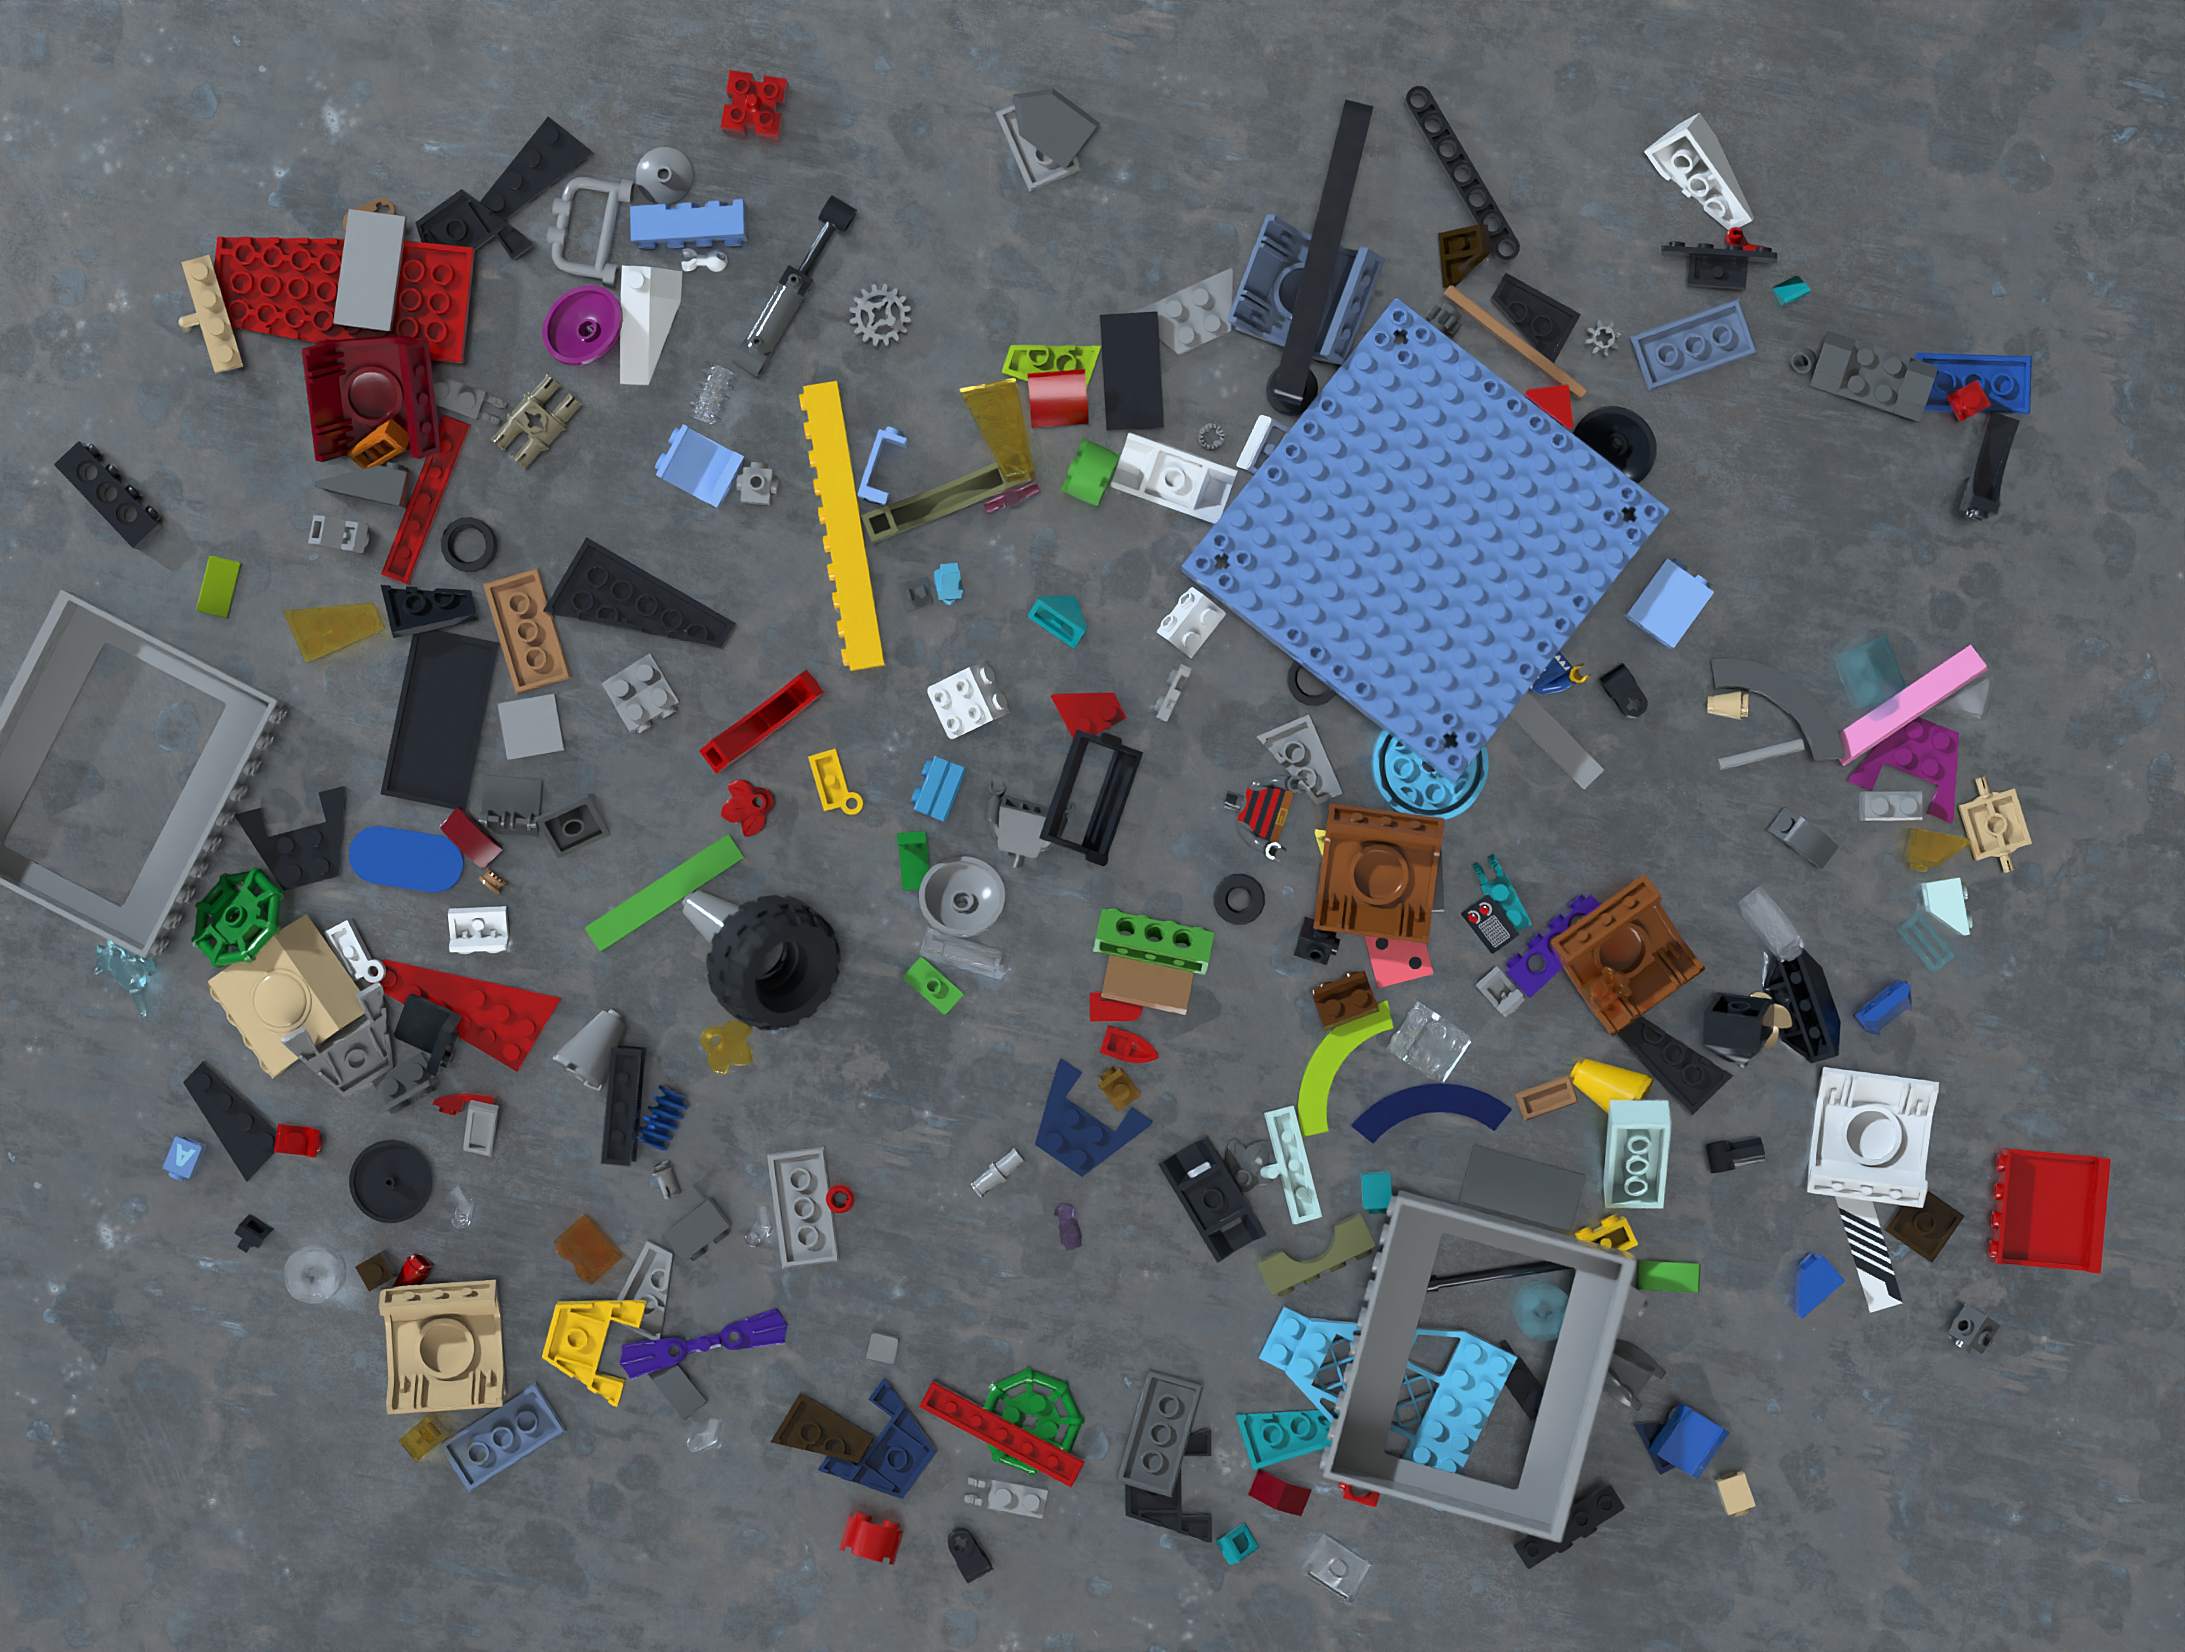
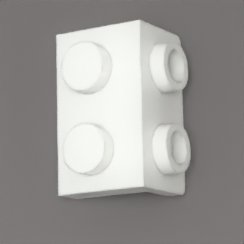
M1191 587L1188 592L1180 597L1178 605L1171 614L1163 619L1157 633L1167 639L1186 656L1192 658L1226 613L1204 594Z
M506 906L449 909L450 952H458L459 954H470L473 951L498 953L507 949L510 936Z

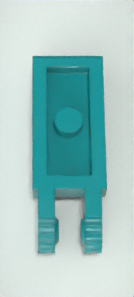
M1495 855L1488 856V862L1491 868L1494 869L1497 878L1489 882L1486 879L1482 866L1478 862L1473 864V870L1481 883L1480 888L1484 896L1487 894L1491 896L1515 929L1520 931L1532 925L1507 874L1503 873Z

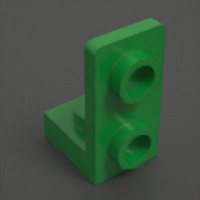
M927 831L897 833L902 889H920L924 876L930 870Z

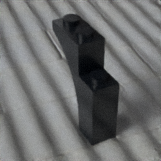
M1994 411L1987 414L1965 477L1969 481L1959 509L1966 512V517L1982 521V519L1997 515L2001 505L2000 491L2002 479L2020 420Z

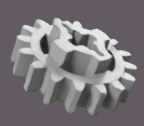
M872 284V292L870 293L863 288L861 291L864 297L862 299L854 297L853 300L858 306L857 308L852 307L849 310L852 314L856 315L855 318L850 319V324H858L854 333L856 335L864 333L863 342L866 343L871 338L875 347L878 346L880 340H883L886 347L889 346L890 338L899 342L898 333L907 334L908 332L903 326L904 323H911L912 321L911 318L905 316V313L911 311V307L902 305L907 300L906 296L898 298L899 290L897 288H894L892 292H888L887 284L883 285L882 290H878L876 285ZM875 297H884L882 302L871 303L869 301ZM895 303L900 311L899 320L892 315L891 311ZM886 307L885 314L888 318L886 320L880 319L875 323L876 316L874 312H881ZM862 310L868 314L870 320L866 328L861 319ZM889 327L893 329L885 334H876L882 328Z

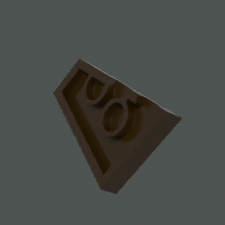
M800 1393L772 1438L771 1443L860 1463L874 1437Z

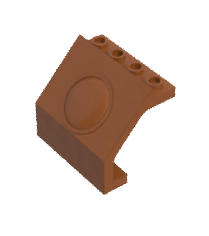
M1330 803L1313 929L1428 944L1445 818Z
M1645 874L1550 941L1556 958L1595 1018L1602 1023L1612 1037L1705 970L1704 965L1681 938L1659 902L1663 900L1662 895Z

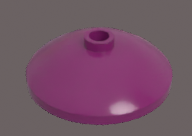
M596 285L580 286L566 292L554 302L544 319L542 338L547 351L556 360L567 365H584L597 360L614 345L620 334L623 324L621 305L610 291Z

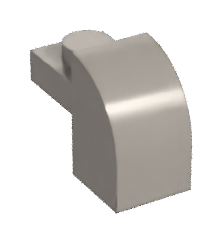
M314 515L308 543L362 554L364 547H366L369 541V525Z

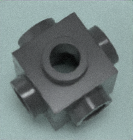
M1966 1304L1961 1313L1954 1319L1948 1333L1957 1338L1955 1345L1970 1353L1973 1348L1983 1354L1985 1349L1992 1343L2000 1324Z

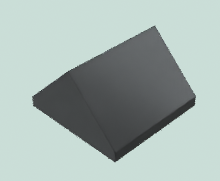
M592 794L583 795L535 817L536 822L558 858L610 835Z

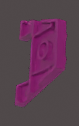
M1917 717L1878 743L1862 760L1856 770L1850 774L1847 782L1872 791L1882 765H1888L1937 785L1926 814L1952 823L1954 820L1959 733Z

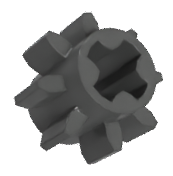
M1444 303L1441 308L1436 304L1426 316L1431 320L1429 322L1444 335L1447 336L1448 334L1452 338L1462 326L1458 322L1462 317L1461 314L1447 303Z

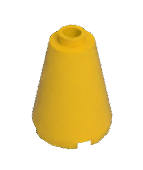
M1587 1058L1583 1063L1578 1061L1571 1073V1077L1574 1078L1573 1084L1607 1114H1609L1610 1100H1644L1647 1098L1654 1083V1078L1649 1075Z

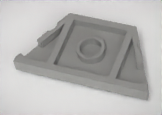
M1229 268L1133 313L1158 311L1160 340L1178 356L1231 332V323L1227 322L1232 307L1233 270Z

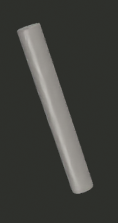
M1798 739L1718 759L1720 770L1805 750L1803 740Z

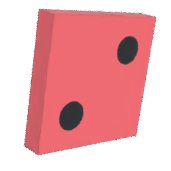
M1364 936L1377 988L1434 974L1426 944Z

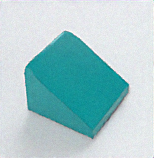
M1794 276L1773 287V291L1781 306L1794 302L1811 291L1810 287L1799 276Z
M1245 1523L1216 1540V1544L1230 1565L1239 1563L1260 1548Z

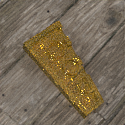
M1016 378L959 389L964 403H966L974 422L978 425L985 443L988 444L992 456L1006 482L1010 483L1035 478Z

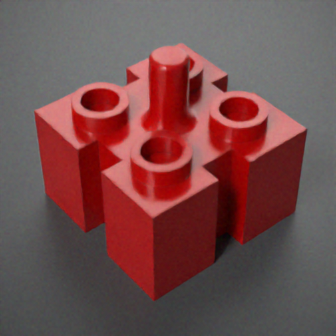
M730 70L726 93L729 98H732V104H724L721 121L723 132L746 135L748 128L754 129L756 136L759 138L780 141L783 116L777 110L778 106H786L789 87L787 79L764 75L763 82H757L753 73Z

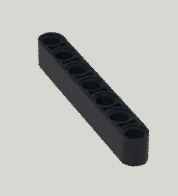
M1423 86L1412 87L1408 91L1404 102L1408 114L1473 224H1484V220L1489 217L1498 221V230L1489 231L1490 250L1494 259L1504 264L1512 262L1520 251V244L1431 92ZM1420 94L1425 98L1426 104L1420 108L1415 107L1411 104L1410 97ZM1428 119L1437 120L1440 123V130L1437 132L1428 131L1425 127V122ZM1445 143L1451 144L1455 149V154L1451 157L1443 156L1440 152V146ZM1458 168L1466 169L1470 175L1469 180L1465 182L1458 181L1455 178L1454 171ZM1472 193L1481 194L1484 198V204L1479 207L1473 206L1469 201V195ZM1502 242L1510 243L1513 247V254L1510 256L1501 255L1498 245Z

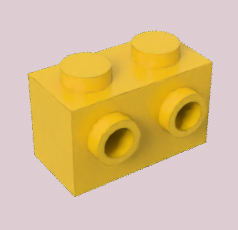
M1616 1214L1601 1221L1602 1226L1594 1230L1591 1227H1586L1575 1233L1578 1239L1622 1251L1639 1245L1627 1219L1623 1216L1618 1218Z

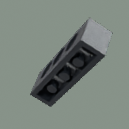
M78 441L54 466L133 549L139 550L163 527L158 521L161 516L150 505L145 507L138 500L141 495L132 485L125 486L119 480L122 475L112 464L109 463L106 466L99 459L102 454L92 443L89 442L86 445ZM94 465L97 468V476L93 480L88 481L85 477V471L87 467ZM114 486L117 490V496L114 500L107 501L105 491L108 487ZM129 507H134L137 511V516L132 522H127L124 517V513Z

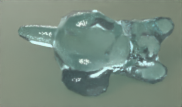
M110 940L107 941V946L97 945L94 974L102 971L110 972L116 978L119 985L130 993L142 1017L146 1016V1003L141 992L147 986L150 977L156 973L155 963L152 958H143L139 955L130 957L125 948Z

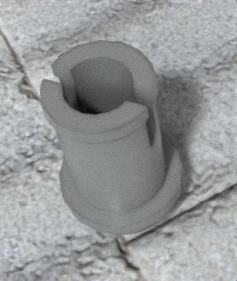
M669 1161L661 1162L652 1167L654 1170L652 1176H656L664 1199H669L670 1196L674 1197L681 1193L672 1171L674 1166L670 1165Z

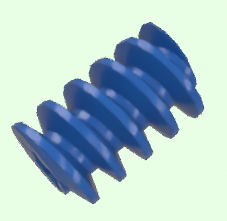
M659 1085L658 1088L664 1095L653 1096V1099L659 1105L658 1107L648 1106V1109L654 1115L653 1117L643 1116L642 1119L648 1126H638L637 1129L643 1136L637 1138L652 1147L666 1151L668 1150V1145L663 1140H673L674 1136L668 1129L678 1130L679 1126L674 1119L683 1120L684 1115L679 1109L686 1110L689 1108V1105L684 1100L689 1098L671 1088Z

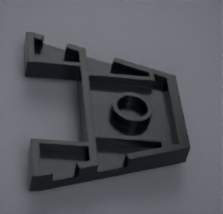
M464 189L456 192L415 222L422 243L472 247L477 250L496 236L513 260L535 245L532 240Z
M345 786L319 792L325 822L269 836L262 808L235 814L237 821L283 891L341 876Z
M1211 1429L1190 1434L1184 1456H1211ZM1181 1469L1172 1498L1125 1484V1516L1212 1543V1515L1181 1514Z

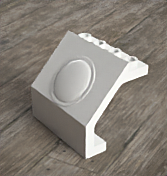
M1823 1067L1822 1075L1819 1078L1810 1147L1807 1192L1923 1208L1927 1192V1181L1925 1180L1927 1154L1939 1082Z

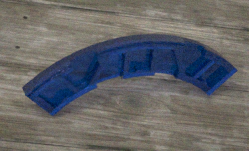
M1429 1083L1398 1090L1384 1097L1360 1114L1350 1126L1374 1144L1382 1134L1401 1121L1420 1114L1446 1112L1475 1119L1495 1131L1511 1112L1512 1108L1499 1099L1471 1087L1448 1083Z

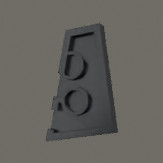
M1508 273L1504 274L1491 298L1536 349L1553 363L1581 315Z
M381 585L393 638L478 620L471 590L436 588L434 591L418 590L417 587L406 586V589L391 588V585Z

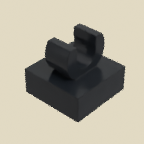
M249 1214L239 1224L234 1233L242 1238L237 1247L246 1253L253 1246L259 1249L269 1238L273 1229Z

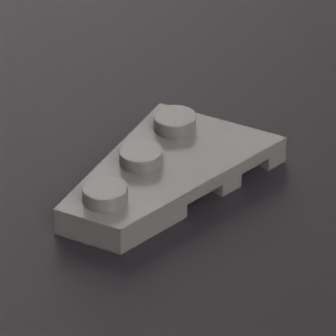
M1310 714L1257 736L1262 744L1270 750L1277 761L1292 776L1297 775L1307 778V781L1300 780L1298 784L1306 791L1316 805L1344 793Z
M647 1240L617 1299L647 1301L639 1328L620 1322L617 1323L651 1340L661 1339L673 1252Z

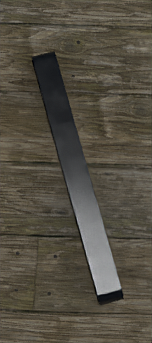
M1345 100L1272 399L1296 405L1301 404L1373 111V106Z

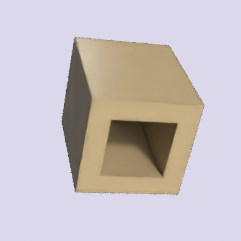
M1742 1470L1714 1478L1724 1511L1728 1515L1733 1514L1734 1517L1743 1516L1750 1513L1749 1508L1756 1506L1745 1473Z

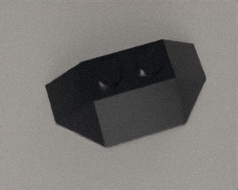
M1802 946L1774 954L1763 988L1766 994L1775 999V1004L1784 1006L1791 1015L1792 1026L1779 1028L1781 1041L1795 1052L1804 1056L1811 1064L1837 1057L1839 1055L1841 1021L1823 968Z

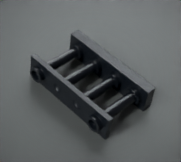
M619 1045L618 1048H611L601 1164L631 1166V1162H637V1137H639V1130L637 1128L640 1126L647 1047Z

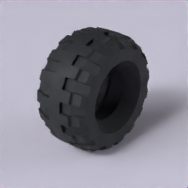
M769 895L759 897L757 902L747 901L738 907L739 910L735 914H729L722 923L724 925L718 933L715 932L710 942L712 950L711 953L707 954L706 966L709 972L707 977L711 992L717 997V1002L749 1027L755 1026L760 1030H779L780 1027L782 1029L785 1027L791 1028L798 1025L799 1020L805 1017L809 1019L817 1012L816 1008L823 1001L826 1002L831 995L830 989L832 984L837 982L840 972L837 963H840L841 957L839 944L834 936L835 932L831 925L817 911L796 898ZM783 942L781 956L774 967L764 975L756 977L758 968L765 956L775 946Z

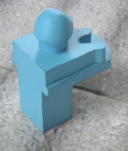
M957 563L940 564V569L934 571V584L936 585L938 599L942 600L946 605H951L955 602V599L962 597L963 587Z

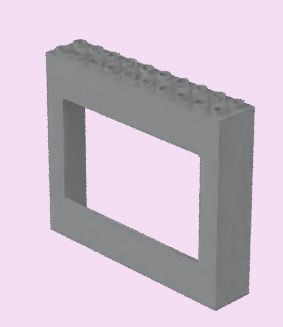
M60 590L0 707V884L143 958L156 957L157 954L162 955L169 943V939L166 937L170 929H175L182 918V914L179 912L184 902L188 904L196 889L192 887L197 877L202 878L207 870L209 863L206 862L210 851L214 853L222 840L219 834L223 826L228 827L234 817L235 812L232 809L236 801H241L247 792L248 786L245 785L250 775L254 776L260 767L261 761L258 758L262 750H268L274 739V735L271 733L275 725H280L287 714V709H285L287 702L74 592ZM106 643H110L213 696L226 705L123 906H119L3 846V841Z
M1399 1190L1397 1197H1391L1386 1215L1392 1217L1390 1225L1384 1224L1379 1244L1384 1245L1383 1253L1377 1251L1372 1272L1377 1273L1375 1281L1369 1280L1364 1300L1370 1301L1368 1308L1362 1307L1357 1328L1362 1329L1361 1336H1354L1349 1356L1355 1357L1353 1364L1347 1363L1342 1384L1347 1385L1346 1392L1340 1390L1334 1412L1340 1413L1339 1419H1332L1327 1440L1332 1441L1331 1447L1325 1446L1320 1464V1468L1325 1469L1323 1477L1561 1542L1634 1272L1636 1255ZM1444 1233L1569 1266L1576 1270L1521 1480L1517 1489H1511L1391 1456L1384 1452L1441 1235Z

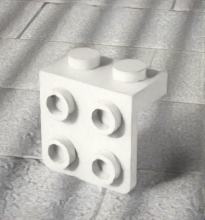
M987 661L962 670L930 686L927 691L944 730L950 739L957 738L1010 713L1007 707V700L1001 693L995 680V674Z

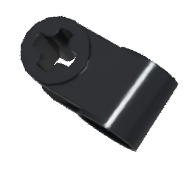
M1621 662L1598 678L1607 695L1615 702L1625 717L1637 718L1646 711L1648 706L1646 696L1636 684L1633 675L1624 663ZM1628 698H1631L1633 701L1636 699L1640 701V704L1637 706L1638 712L1635 709L1629 710L1627 708V705L1630 703Z
M957 1527L949 1533V1550L968 1585L994 1571L982 1548L980 1549L968 1529ZM960 1536L962 1540L966 1539V1546L963 1548L960 1545L954 1546L956 1544V1537Z

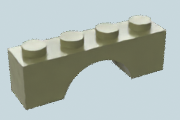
M1358 1213L1334 1225L1333 1242L1327 1252L1319 1258L1309 1261L1297 1260L1286 1254L1283 1250H1280L1256 1263L1271 1295L1277 1293L1279 1297H1282L1294 1291L1293 1285L1303 1281L1307 1285L1321 1278L1319 1273L1327 1269L1335 1272L1345 1267V1261L1352 1257L1360 1260L1372 1254L1371 1249L1376 1247L1361 1214Z

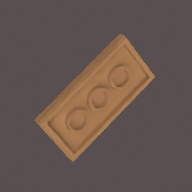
M539 568L483 584L515 693L520 694L572 678L553 614L543 613L549 600Z

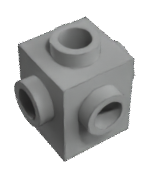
M751 462L750 467H743V473H738L737 490H741L740 501L742 503L771 506L772 493L777 494L779 477L774 476L772 469H768V464ZM761 479V486L755 488L753 486L754 481Z

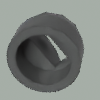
M1809 348L1799 349L1791 357V365L1799 373H1807L1814 367L1817 361L1815 353Z

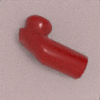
M1738 227L1730 228L1726 234V243L1728 245L1743 246V250L1755 251V247H1763L1762 245L1749 244L1743 235V231Z

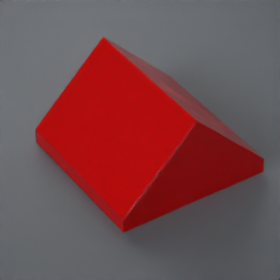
M1569 384L1528 389L1523 394L1524 397L1568 431L1572 428L1573 417Z

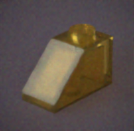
M1909 828L1903 862L1910 863L1909 869L1927 872V867H1937L1968 846L1970 839Z

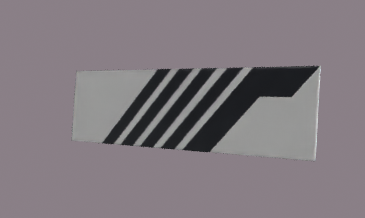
M1835 1196L1870 1313L1903 1303L1873 1201Z

